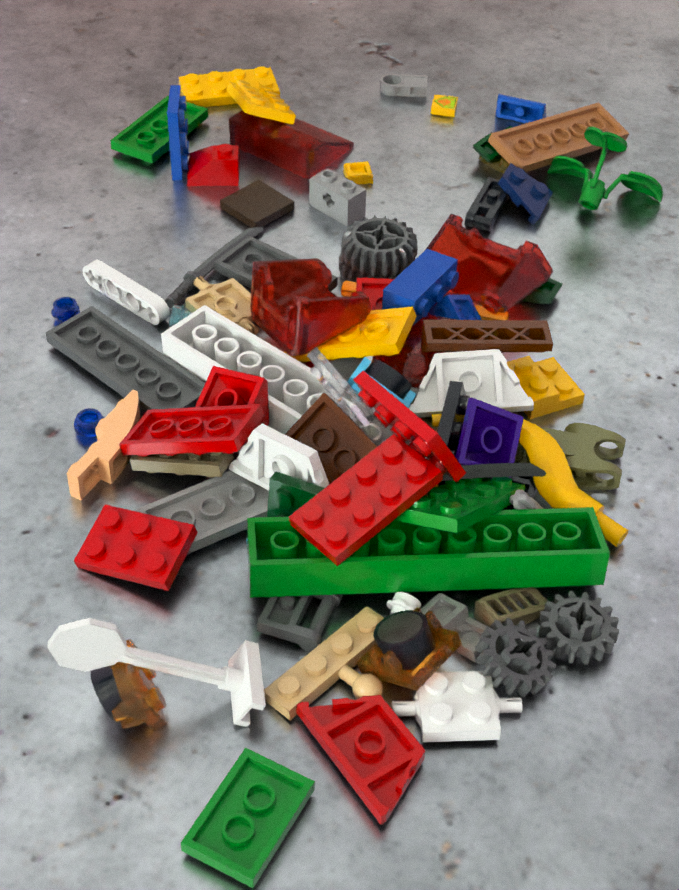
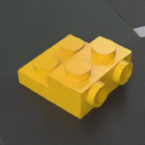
M525 356L507 362L509 369L513 370L519 378L520 385L527 396L531 397L534 402L533 411H524L530 420L583 403L585 394L554 357L534 362L530 356Z

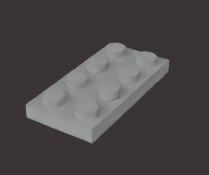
M228 471L222 477H213L137 508L136 512L193 524L198 533L187 553L189 554L247 529V518L267 517L269 491L232 471Z

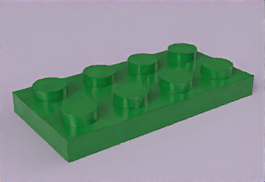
M166 96L111 139V149L152 164L170 150L167 119L169 96ZM187 102L185 118L188 119V134L209 117L207 108Z
M512 478L460 479L457 482L448 480L439 487H433L399 515L395 521L459 533L511 505L509 501L510 496L514 495L516 490L521 489L525 491V484L514 483Z

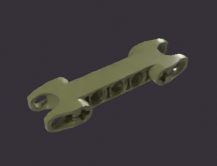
M432 417L421 418L436 432L438 431L439 426L433 427ZM584 423L569 424L564 431L540 427L558 442L579 489L612 490L619 488L622 469L616 464L605 460H615L623 456L625 438L613 431ZM518 442L515 461L530 463L526 450ZM603 442H613L618 447L609 449L600 446V444ZM596 473H607L614 478L604 480L599 478Z

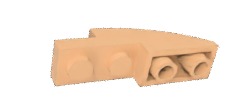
M132 390L124 399L117 403L116 407L105 418L98 422L95 427L97 442H94L88 451L70 466L67 472L70 496L82 500L100 480L112 484L124 470L132 455H123L119 443L141 419L138 391Z

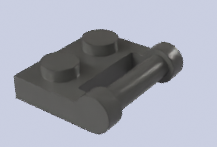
M343 594L270 597L257 621V631L297 643L305 651L311 652L321 644V634L333 608L339 606ZM312 598L320 599L321 603L309 628L299 626Z

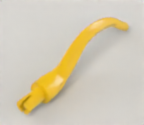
M442 413L432 414L433 427L439 426ZM523 419L519 443L526 450L530 463L546 472L545 476H533L534 484L539 494L552 508L593 507L604 538L615 547L620 546L629 530L602 513L604 505L579 489L558 442L536 424Z

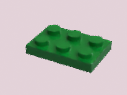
M245 748L181 841V851L254 888L314 792L315 781Z

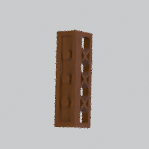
M423 320L422 352H460L499 349L501 352L552 351L553 348L547 320Z

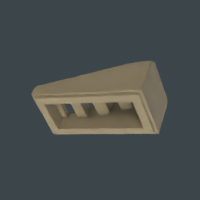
M535 587L513 588L477 600L475 602L474 617L478 622L488 627L495 620L502 624L506 618H510L515 626H517L520 620L524 621L526 625L540 618V613L544 611L547 600ZM529 596L536 605L533 606L526 597ZM520 601L525 608L522 609L516 602ZM510 606L513 609V612H510L507 607Z

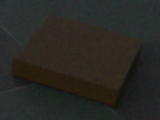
M257 180L221 199L220 208L253 228L263 227L294 210V201L262 181Z

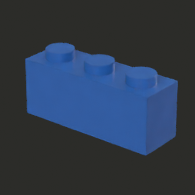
M426 249L383 289L382 309L413 307L417 316L412 325L414 326L422 317L427 316L430 309L436 303L441 302L444 295L450 289L455 288L459 280V272H457L458 259Z

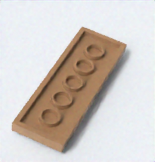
M598 102L491 133L488 142L509 164L512 163L516 167L528 172L551 165L555 156L573 158L602 149V147L592 145L586 140L584 133L588 127H596L603 132L614 133L625 141L630 133Z

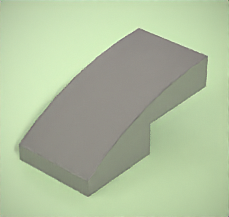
M439 592L419 612L425 615L431 632L456 652L476 662V658L480 653L475 650V646L480 641L479 637L487 626L470 618L466 605Z

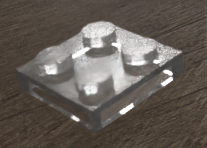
M317 347L306 355L314 365L310 370L312 374L324 385L323 388L352 420L357 417L365 427L375 420L352 387Z

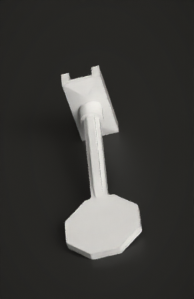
M93 618L60 625L48 641V650L59 666L87 672L114 665L117 662H124L138 667L218 685L219 689L231 692L233 723L235 725L248 727L251 723L250 710L252 708L263 710L266 707L259 644L245 640L228 660V667L224 666L221 669L139 648L128 647L125 638L116 624Z

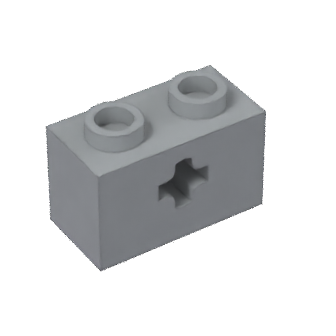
M327 168L310 178L309 205L343 225L349 226L354 221H358L365 216L366 189Z

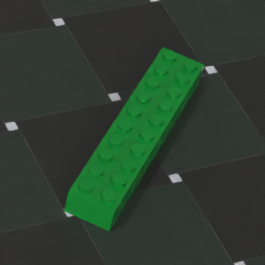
M593 507L500 510L459 533L395 521L394 519L338 566L290 525L288 517L247 518L250 598L604 585L610 557L609 548Z

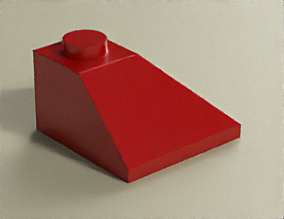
M212 145L191 152L189 155L187 186H239V145Z
M213 366L195 407L261 404L264 416L255 428L262 423L268 426V382L263 377Z

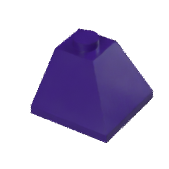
M469 398L455 458L460 465L514 463L524 417L478 399Z

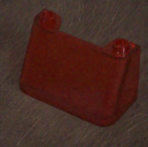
M450 214L426 248L458 259L457 272H459V280L455 288L450 289L448 292L455 295H470L473 302L482 305L493 314H497V312L505 313L544 285L553 274V269L538 244L526 240L516 250L483 238L475 228H472V230L465 229L461 224L464 221L462 217Z
M318 258L253 262L250 299L252 319L292 357L304 356L364 322L370 314L371 304L369 297L360 291L353 292L350 297H336L328 290V285L331 284L332 280L331 271Z

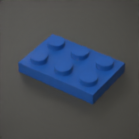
M170 85L167 109L172 180H183V171L188 170V156L190 153L189 141H187L186 135L188 134V119L185 118L187 101L186 96H181V85Z

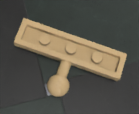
M366 606L265 688V702L288 720H292L297 715V704L308 701L311 704L339 679H342L352 687L353 695L356 699L362 696L382 695V683L377 676L369 673L361 675L352 668L377 648L373 637L374 629L384 617Z

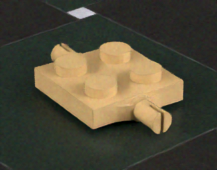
M202 276L194 280V286L200 291L185 298L186 308L191 313L205 305L252 334H258L259 328L252 322L266 316V307L239 282L231 278L222 283L212 285Z

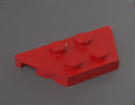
M381 695L362 696L356 700L348 698L332 699V705L309 707V701L297 704V715L380 825L386 823L424 761L426 750Z

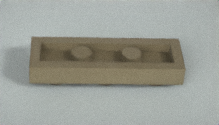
M223 452L205 453L202 455L182 453L173 456L151 454L145 457L133 455L130 458V464L133 471L200 475L213 478L222 477L233 461L234 456L233 453L224 454Z

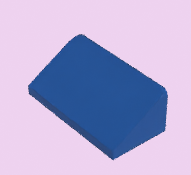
M499 94L495 117L521 123L533 122L546 118V104Z

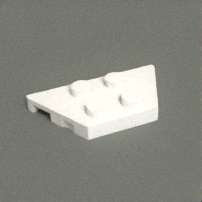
M499 349L435 353L429 365V371L419 386V392L415 401L409 407L419 418L432 417V414L442 413L450 381L463 382L465 394L470 396V398L478 399L509 412L533 411L534 402L521 387L520 380L515 372L507 366V360Z
M263 423L252 431L248 437V442L239 450L238 457L229 465L230 471L268 491L270 478L275 471L324 488L329 485L317 450Z

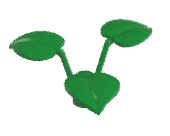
M588 127L584 133L586 140L590 144L602 147V153L594 177L588 168H584L583 163L566 156H555L548 169V174L560 173L583 178L584 183L578 203L590 210H597L602 198L607 199L609 193L620 182L629 189L655 198L659 203L663 198V189L655 178L635 171H630L628 175L622 173L607 189L604 188L605 183L598 178L607 150L624 152L628 144L619 135L607 131L603 132L596 127Z

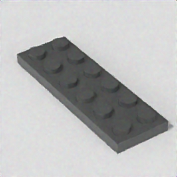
M93 306L46 332V339L49 344L124 398L132 390L138 391L140 409L145 413L150 409L195 407L205 385L203 381Z

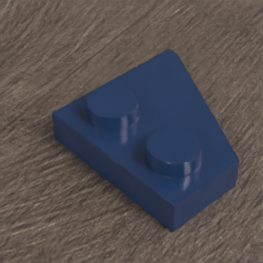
M512 163L506 168L498 182L517 207L522 205L531 215L528 218L529 222L535 225L553 191L544 183L538 182L523 169L516 167Z

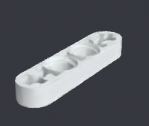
M97 259L83 267L84 278L90 286L149 323L158 325L170 316L169 307L160 296Z

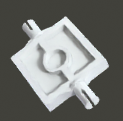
M483 671L416 673L415 675L416 695L414 701H392V710L398 717L415 716L416 721L421 727L422 742L500 740V713H522L523 705L521 697L499 698L493 689L491 675L484 677L482 675Z

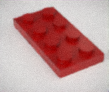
M364 371L353 379L361 389L358 396L370 409L375 408L376 411L373 413V416L384 428H387L389 425L392 426L390 430L394 435L404 442L409 441V446L424 458H429L428 461L442 471V475L446 473L457 482L466 474L443 439L433 428Z
M261 404L147 410L119 443V447L123 455H138L139 457L151 454H165L167 456L182 453L202 455L213 452L232 454L241 449L263 418L264 413Z
M393 434L288 517L290 525L338 566L443 480L442 471Z

